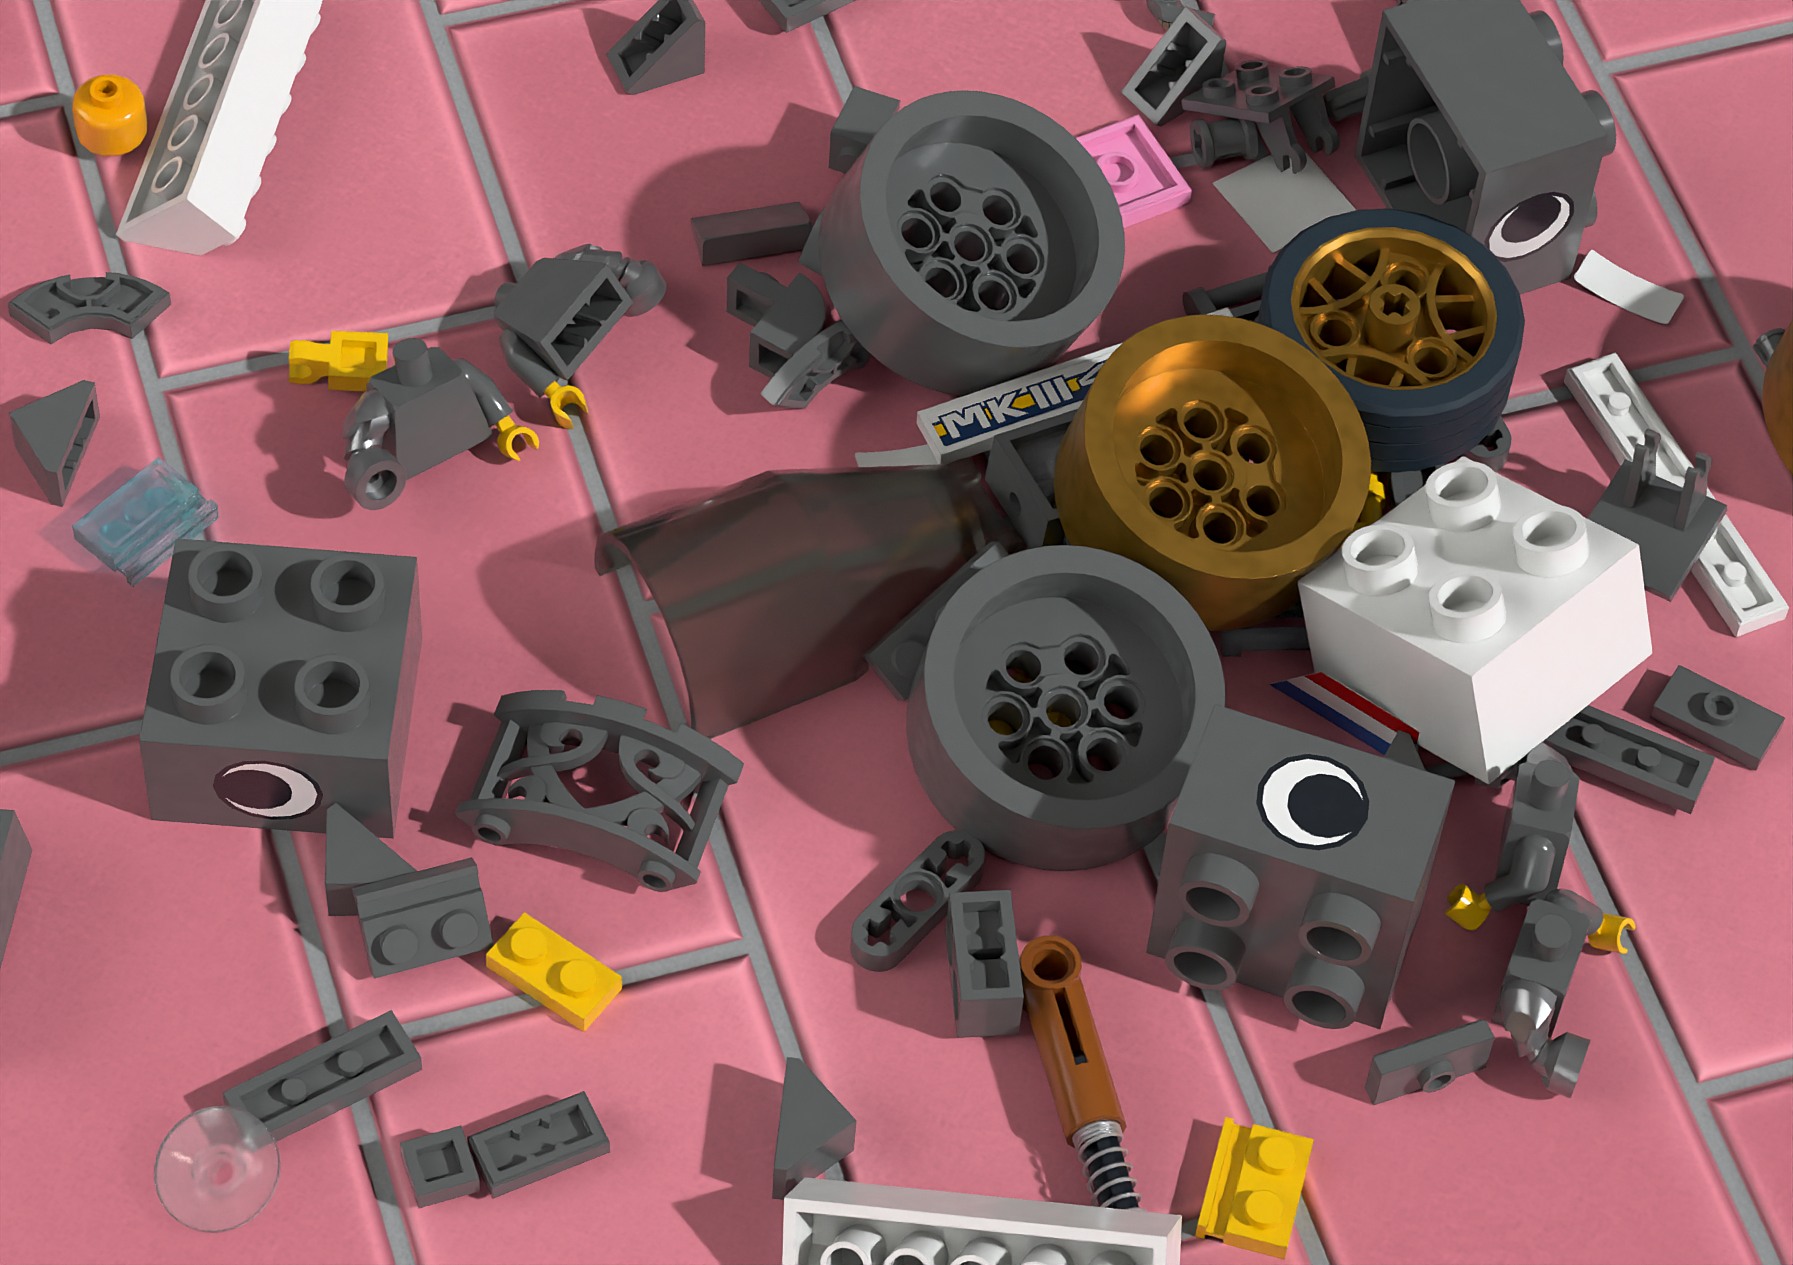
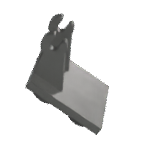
M1264 60L1244 61L1236 65L1235 71L1222 78L1205 81L1201 89L1181 99L1183 110L1254 121L1274 157L1277 168L1281 172L1290 168V158L1294 174L1302 171L1307 163L1305 151L1296 141L1289 108L1303 131L1313 153L1323 149L1322 138L1325 144L1326 155L1337 151L1340 144L1337 131L1330 125L1322 94L1335 87V79L1333 76L1313 74L1308 67L1296 66L1281 69L1268 67V62Z
M1646 429L1644 432V445L1637 443L1633 454V462L1624 460L1588 519L1638 544L1644 589L1671 602L1728 509L1726 504L1707 496V479L1712 464V457L1705 453L1698 452L1696 454L1695 469L1690 466L1687 468L1683 487L1656 476V453L1661 435L1651 429Z

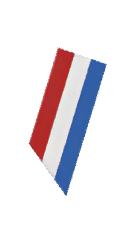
M1322 671L1269 684L1383 755L1386 754L1398 730L1410 734L1418 752L1419 745L1417 741L1420 732Z

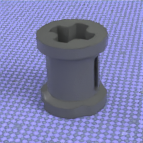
M1229 118L1206 123L1203 119L1191 122V146L1200 168H1209L1213 165L1214 161L1242 155L1248 160L1257 156L1258 143L1254 121Z

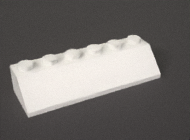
M205 0L116 235L125 242L201 256L222 245L229 246L240 237L246 226L244 216L249 202L261 185V177L259 175L265 158L272 151L277 140L274 133L278 122L291 102L292 97L289 92L294 78L306 61V55L304 54L310 35L320 22L321 15L318 12L323 0Z
M805 1177L784 1197L782 1265H1180L1182 1215Z

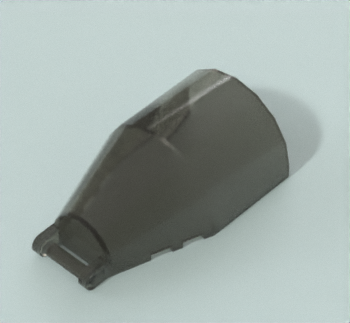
M963 458L946 465L768 470L599 534L595 548L594 564L599 576L630 564H634L641 574L664 618L679 658L688 692L691 729L712 739L858 680L869 671V664L862 654L991 541H999L1009 555L1027 550V545L1019 532L1009 529L979 482L981 473L973 460ZM983 531L988 539H984Z

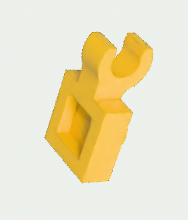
M331 330L330 344L314 343L307 340L290 341L289 382L310 384L318 381L321 377L328 376V390L367 392L366 384L369 379L387 369L388 333Z

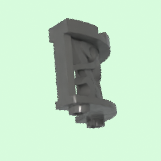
M531 690L501 695L494 712V716L502 721L470 800L460 802L455 812L459 819L472 828V832L477 838L495 846L538 844L575 851L613 865L636 877L646 888L657 892H666L697 883L701 873L698 869L699 862L729 785L738 782L744 766L741 760L708 737L680 723L676 733L645 720L646 708L599 695L596 696L593 705L566 701L565 691ZM564 745L579 746L570 751H565ZM527 746L528 757L521 759ZM601 750L618 753L620 768L625 779L639 793L628 799L585 809L567 791L556 773L570 770L589 762ZM638 761L654 767L653 769L648 768V778L635 765ZM518 779L517 781H515V782L511 785L512 780ZM693 791L696 794L698 793L689 815L679 802ZM518 796L525 797L524 800H522V799H513V798L518 797ZM662 812L669 816L683 830L675 853L647 837L650 834H657L669 845L668 825L661 815Z

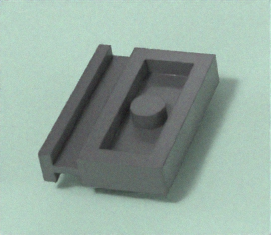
M472 857L352 888L368 965L374 979L489 949L494 946L484 896L480 888L477 864Z

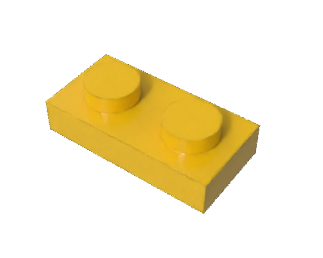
M525 912L486 954L487 968L583 1032L587 1030L622 990V976Z

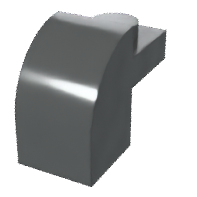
M739 263L727 277L726 312L754 326L750 332L749 367L772 379L777 371L801 347L825 330L826 309L823 296L817 286L801 273L786 287L780 284L773 276L764 272H757Z

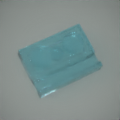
M157 457L73 524L72 528L74 539L114 572L117 570L126 577L127 583L134 587L173 555L176 538L192 540L217 520L219 514L217 503L212 499L207 501L203 498L196 486L161 458Z

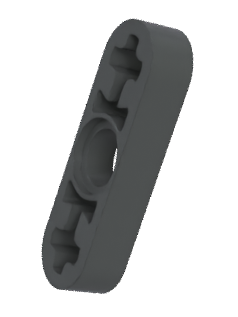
M953 830L941 834L855 919L851 930L850 950L857 964L875 972L887 971L896 967L947 916L949 893L972 891L980 882L984 869L985 850L979 839L961 830ZM962 855L967 857V867L961 863L955 864L946 873L944 885L940 877L945 872L947 856L953 860L959 859ZM911 890H923L934 898L935 904L925 911H912L903 905L901 897ZM892 916L896 924L890 931L889 946L883 942H878L873 947L868 945V934L874 938L881 937L890 928Z

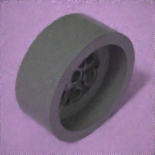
M962 90L933 94L918 99L895 113L880 128L831 193L824 209L819 232V258L825 286L835 309L844 324L853 333L852 335L878 361L895 373L923 387L958 396H966L1052 367L1106 308L1120 281L1125 255L1124 228L1117 200L1108 180L1091 154L1064 127L1042 112L1017 100L982 91Z
M1058 545L1023 550L995 561L974 574L956 591L939 615L914 676L908 697L906 734L912 763L923 789L941 815L956 830L966 831L979 839L984 850L1012 863L1050 871L1087 870L1124 859L1141 850L1168 828L1214 704L1225 707V681L1222 665L1211 635L1198 613L1171 584L1141 564L1121 555L1083 546ZM1073 660L1082 663L1088 669L1089 674L1079 675L1073 673L1065 665V661ZM1012 668L1023 670L1030 676L1032 682H1017L1009 676L1007 670ZM1104 705H1119L1127 711L1130 718L1118 719L1112 716ZM1059 712L1064 714L1070 720L1072 726L1060 727L1049 720L1046 713ZM988 721H1004L1012 727L1014 734L1001 735L996 733L990 727ZM1094 755L1103 757L1108 761L1112 770L1100 771L1090 765L1087 757ZM1042 764L1050 769L1054 778L1049 780L1040 779L1033 775L1028 765Z

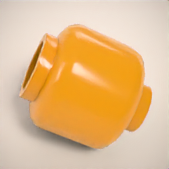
M102 74L90 78L81 84L73 95L72 112L75 132L81 145L87 150L101 156H119L131 152L141 144L147 133L145 100L139 86L132 80L116 74Z

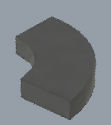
M106 272V277L71 279L69 274L44 281L29 288L8 303L11 317L48 343L53 344L70 333L87 329L112 330L133 339L171 305L170 293L158 285L130 275Z
M840 320L820 332L801 347L777 371L760 394L773 406L805 409L814 397L835 378L850 370L864 368L872 354L860 344L844 322Z

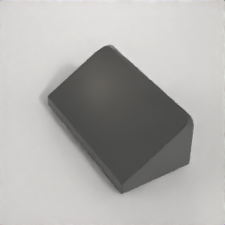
M800 202L691 218V226L702 266L802 251L812 230L810 218Z

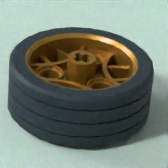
M1362 209L1327 217L1300 231L1279 251L1266 274L1257 323L1295 340L1320 359L1339 379L1353 400L1364 424L1369 442L1371 470L1378 472L1418 471L1448 463L1473 449L1494 429L1509 397L1522 347L1525 318L1520 293L1508 270L1484 244L1460 228L1425 214L1397 209ZM1446 330H1455L1456 332L1448 334Z

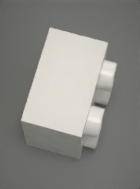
M1464 456L1456 462L1435 470L1427 479L1426 485L1373 525L1363 527L1352 533L1345 540L1340 550L1298 581L1314 672H1324L1420 732L1417 741L1419 746L1487 784L1493 782L1653 653L1639 545L1583 517L1576 510L1561 506L1501 476L1487 465L1474 462Z

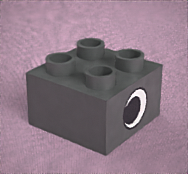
M1415 0L1383 10L1355 158L1386 208L1425 214L1460 228L1484 244L1506 267L1520 294L1570 279L1583 230L1592 226L1597 218V200L1594 188L1602 157L1612 154L1615 149L1616 128L1612 113L1605 99L1595 90L1580 93L1563 67L1562 42L1553 20L1542 10L1528 13L1520 0Z
M176 538L139 738L151 820L326 833L327 809L336 802L376 837L394 839L422 644L417 557Z
M1214 704L1169 822L1146 953L1165 959L1167 967L1175 976L1195 987L1207 990H1223L1237 982L1283 997L1284 1004L1292 1014L1314 1026L1327 1029H1341L1350 1026L1356 1021L1381 1029L1421 912L1455 780Z

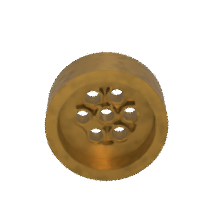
M1190 315L1168 319L1137 332L1124 341L1102 365L1068 427L1058 450L1054 473L1055 502L1060 522L1071 546L1101 549L1141 564L1171 584L1198 613L1208 631L1236 630L1268 621L1287 611L1301 600L1298 581L1337 552L1363 510L1370 484L1371 457L1364 424L1349 393L1332 371L1308 349L1286 335L1259 323L1223 315ZM1187 430L1197 433L1201 438L1191 435ZM1240 455L1248 457L1253 463L1245 461ZM1143 456L1151 458L1158 465L1149 463ZM1196 481L1207 485L1210 490L1200 487ZM1250 507L1258 509L1264 516L1256 514ZM1152 508L1162 511L1167 518L1157 515ZM1205 534H1210L1216 537L1221 543H1215L1214 541L1210 540Z

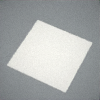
M1306 152V167L1297 174L1292 172L1291 158L1290 168L1281 172L1277 168L1274 157L1271 154L1212 183L1272 253L1282 249L1300 231L1327 217L1356 210Z

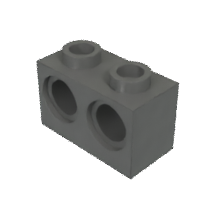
M1011 890L949 893L945 936L957 1038L1018 1035L1024 995Z

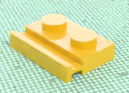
M1225 1117L1195 1237L1203 1239L1205 1235L1224 1239L1223 1244L1285 1260L1314 1139L1256 1124L1249 1128L1234 1124L1233 1118Z

